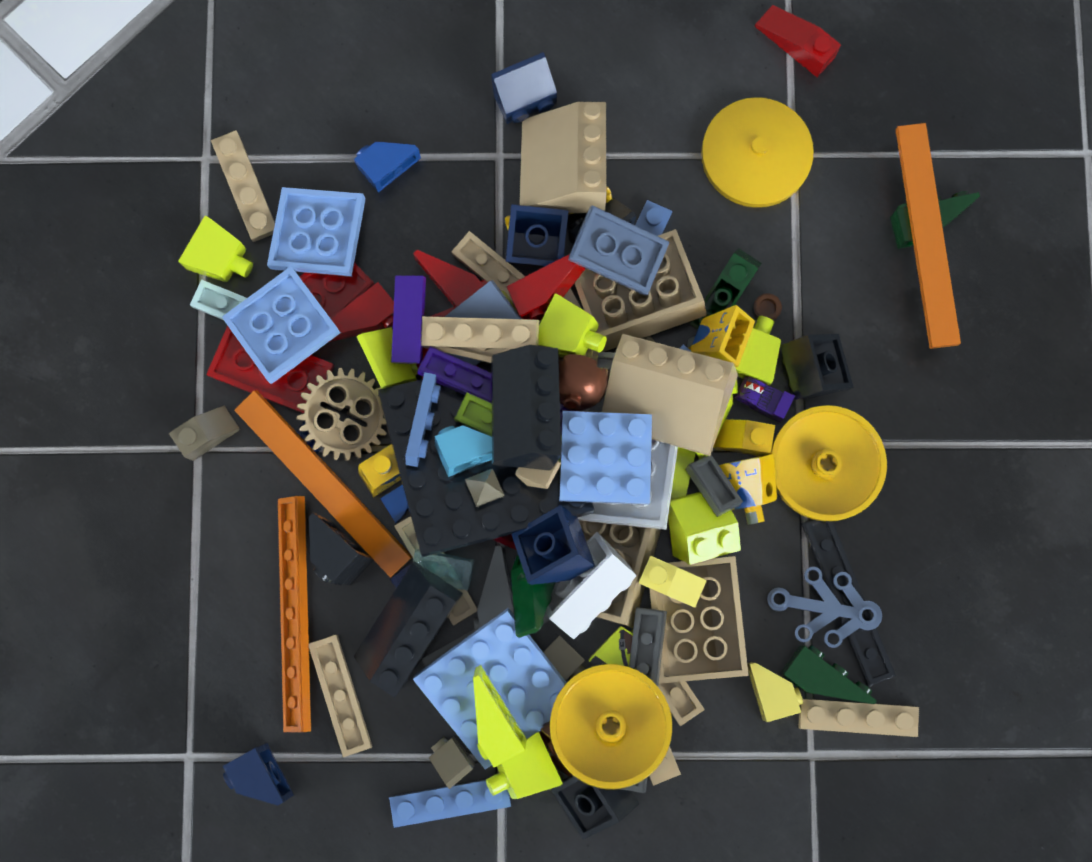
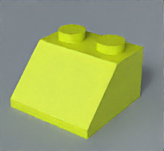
M392 327L362 333L357 336L382 389L417 381L415 377L418 374L416 364L391 362Z
M701 492L670 500L668 519L674 557L691 565L741 550L738 522L732 510L717 517Z

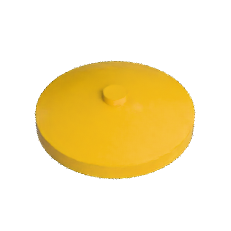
M747 98L726 106L713 118L706 130L702 143V164L712 186L728 200L747 207H768L787 200L802 186L812 166L813 142L806 124L791 108L772 99Z
M827 405L806 409L784 424L772 444L771 454H774L776 491L790 508L807 518L830 522L855 516L876 499L883 487L887 472V457L883 442L877 431L866 419L849 409Z
M598 665L578 673L561 689L551 711L550 735L559 760L573 776L597 788L622 789L643 781L662 763L671 742L672 717L663 693L646 675L623 665Z

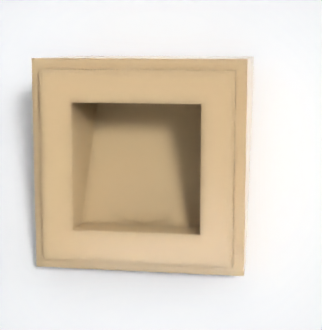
M557 461L551 470L518 467L515 474L527 486L548 489L561 463Z

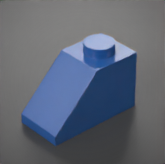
M374 142L371 146L366 145L361 148L354 161L360 172L377 192H380L420 160L421 156L416 145Z

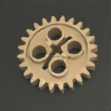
M339 368L337 376H334L330 370H327L326 380L318 375L316 376L317 386L308 383L307 387L311 394H301V397L307 402L306 404L297 405V408L303 410L304 414L297 416L296 419L305 421V425L300 427L299 431H308L309 435L304 441H315L312 448L313 451L320 446L324 448L322 452L323 457L331 451L333 452L334 460H337L340 453H343L345 460L349 461L353 452L357 459L361 458L362 448L368 454L371 453L372 450L369 444L380 445V441L376 436H385L387 434L381 428V425H387L386 420L383 418L384 413L378 396V390L382 388L380 387L375 390L372 388L375 382L374 378L366 383L364 381V372L358 378L354 377V369L352 368L348 375H344L342 368ZM333 388L342 390L344 393L343 402H333L329 397L330 390ZM363 400L369 404L370 412L368 415L363 416L357 413L355 406L358 401ZM320 403H327L338 411L347 408L349 416L366 422L367 426L363 427L349 418L342 422L339 420L340 414L321 407ZM328 414L332 419L331 427L328 429L319 427L317 416ZM346 426H353L358 431V437L355 441H348L343 436V430Z

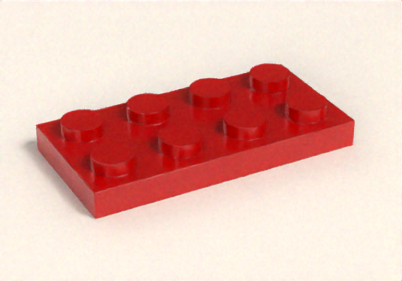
M227 326L206 375L249 393L258 390L265 399L304 414L303 410L297 408L298 404H306L307 402L301 397V394H311L307 387L308 383L317 386L316 376L319 375L326 380L327 370L333 372L335 365L310 355L277 381L270 384Z

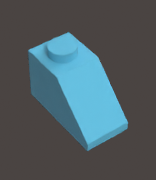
M462 425L457 428L454 426L446 427L435 436V448L448 477L492 460V437Z

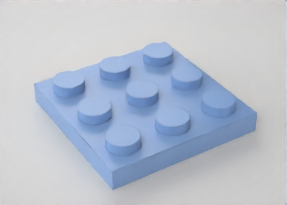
M282 187L267 266L272 270L285 271L291 266L295 272L352 276L365 196L362 193Z
M291 266L222 316L270 384L277 381L341 333Z
M563 411L559 501L649 505L652 414Z

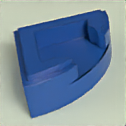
M403 485L380 498L395 523H398L405 516L408 509Z

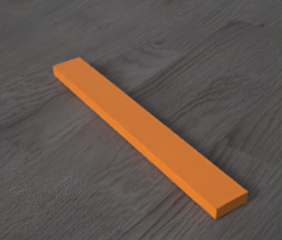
M926 123L898 126L895 130L929 348L958 346L961 344Z
M254 390L234 410L390 578L413 558L258 390Z
M293 496L278 499L283 731L311 732L305 496Z

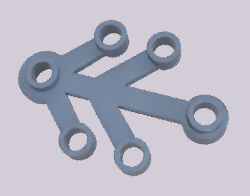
M809 567L804 573V579L815 588L823 601L791 596L784 588L772 589L767 597V603L774 611L781 612L790 607L822 613L808 624H802L796 628L795 637L803 643L808 642L814 633L837 617L850 618L851 620L838 630H830L825 634L824 642L830 648L840 646L842 640L857 629L873 630L882 621L880 607L872 601H864L851 584V576L846 572L837 573L833 579V584L837 589L843 590L853 607L839 603L822 579V572L817 567ZM816 571L819 575L818 580H809L808 572ZM839 576L847 578L848 584L846 586L838 585L837 578ZM776 594H782L785 597L783 604L778 605L774 602L773 598ZM864 610L871 611L873 614L872 620H864L862 612ZM806 628L809 631V637L801 639L798 635L799 629ZM831 633L836 634L839 638L838 643L835 645L828 642V635Z

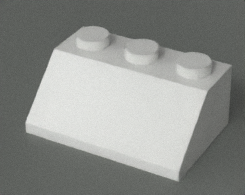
M598 532L587 541L595 567L572 580L556 582L551 594L552 600L546 609L548 618L573 639L580 633L585 632L589 628L591 621L600 612L607 610L612 600L621 591L626 590L637 576L630 565Z

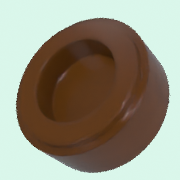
M770 293L757 297L752 307L753 315L756 319H758V316H765L773 321L778 318L782 310L779 298Z

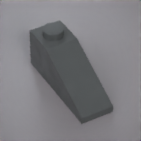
M496 546L477 609L478 618H474L475 631L507 608L514 614L512 589L505 551L502 546Z

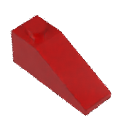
M774 5L755 24L759 31L816 77L834 60L841 47L839 42L820 27Z
M416 250L413 253L417 263L455 308L488 283L485 279L480 281L476 275L420 250Z
M569 255L506 286L519 316L526 320L541 321L554 294L564 297L586 268L569 261Z
M379 282L331 318L341 333L329 342L393 327L394 301Z

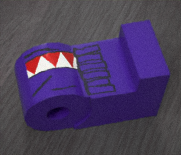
M747 376L744 377L735 395V399L778 423L785 418L795 397L786 391L781 392L755 378Z

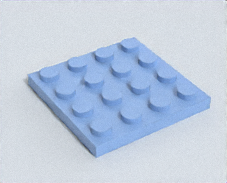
M509 608L419 671L413 678L415 683L485 770L492 764L489 759L485 760L481 756L477 746L478 733L473 684L475 668L479 665L483 667L526 738L540 732V729L543 728L542 725L550 721L554 702L561 689L567 683L529 634L521 638L516 636L514 614Z

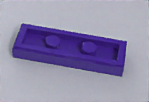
M395 276L392 363H422V316H424L426 289V277Z

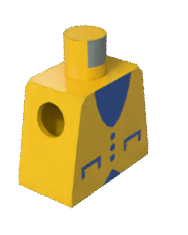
M737 305L707 316L701 321L696 336L689 338L687 343L688 349L694 353L732 362L735 367H738L755 320Z
M392 444L358 465V474L373 498L401 481Z
M774 454L719 465L743 501L740 506L732 510L744 508L748 525L764 522L761 505L774 502L777 499Z

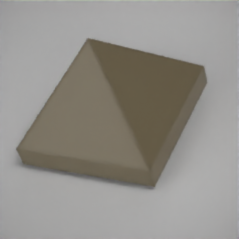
M493 468L465 479L476 507L504 496Z

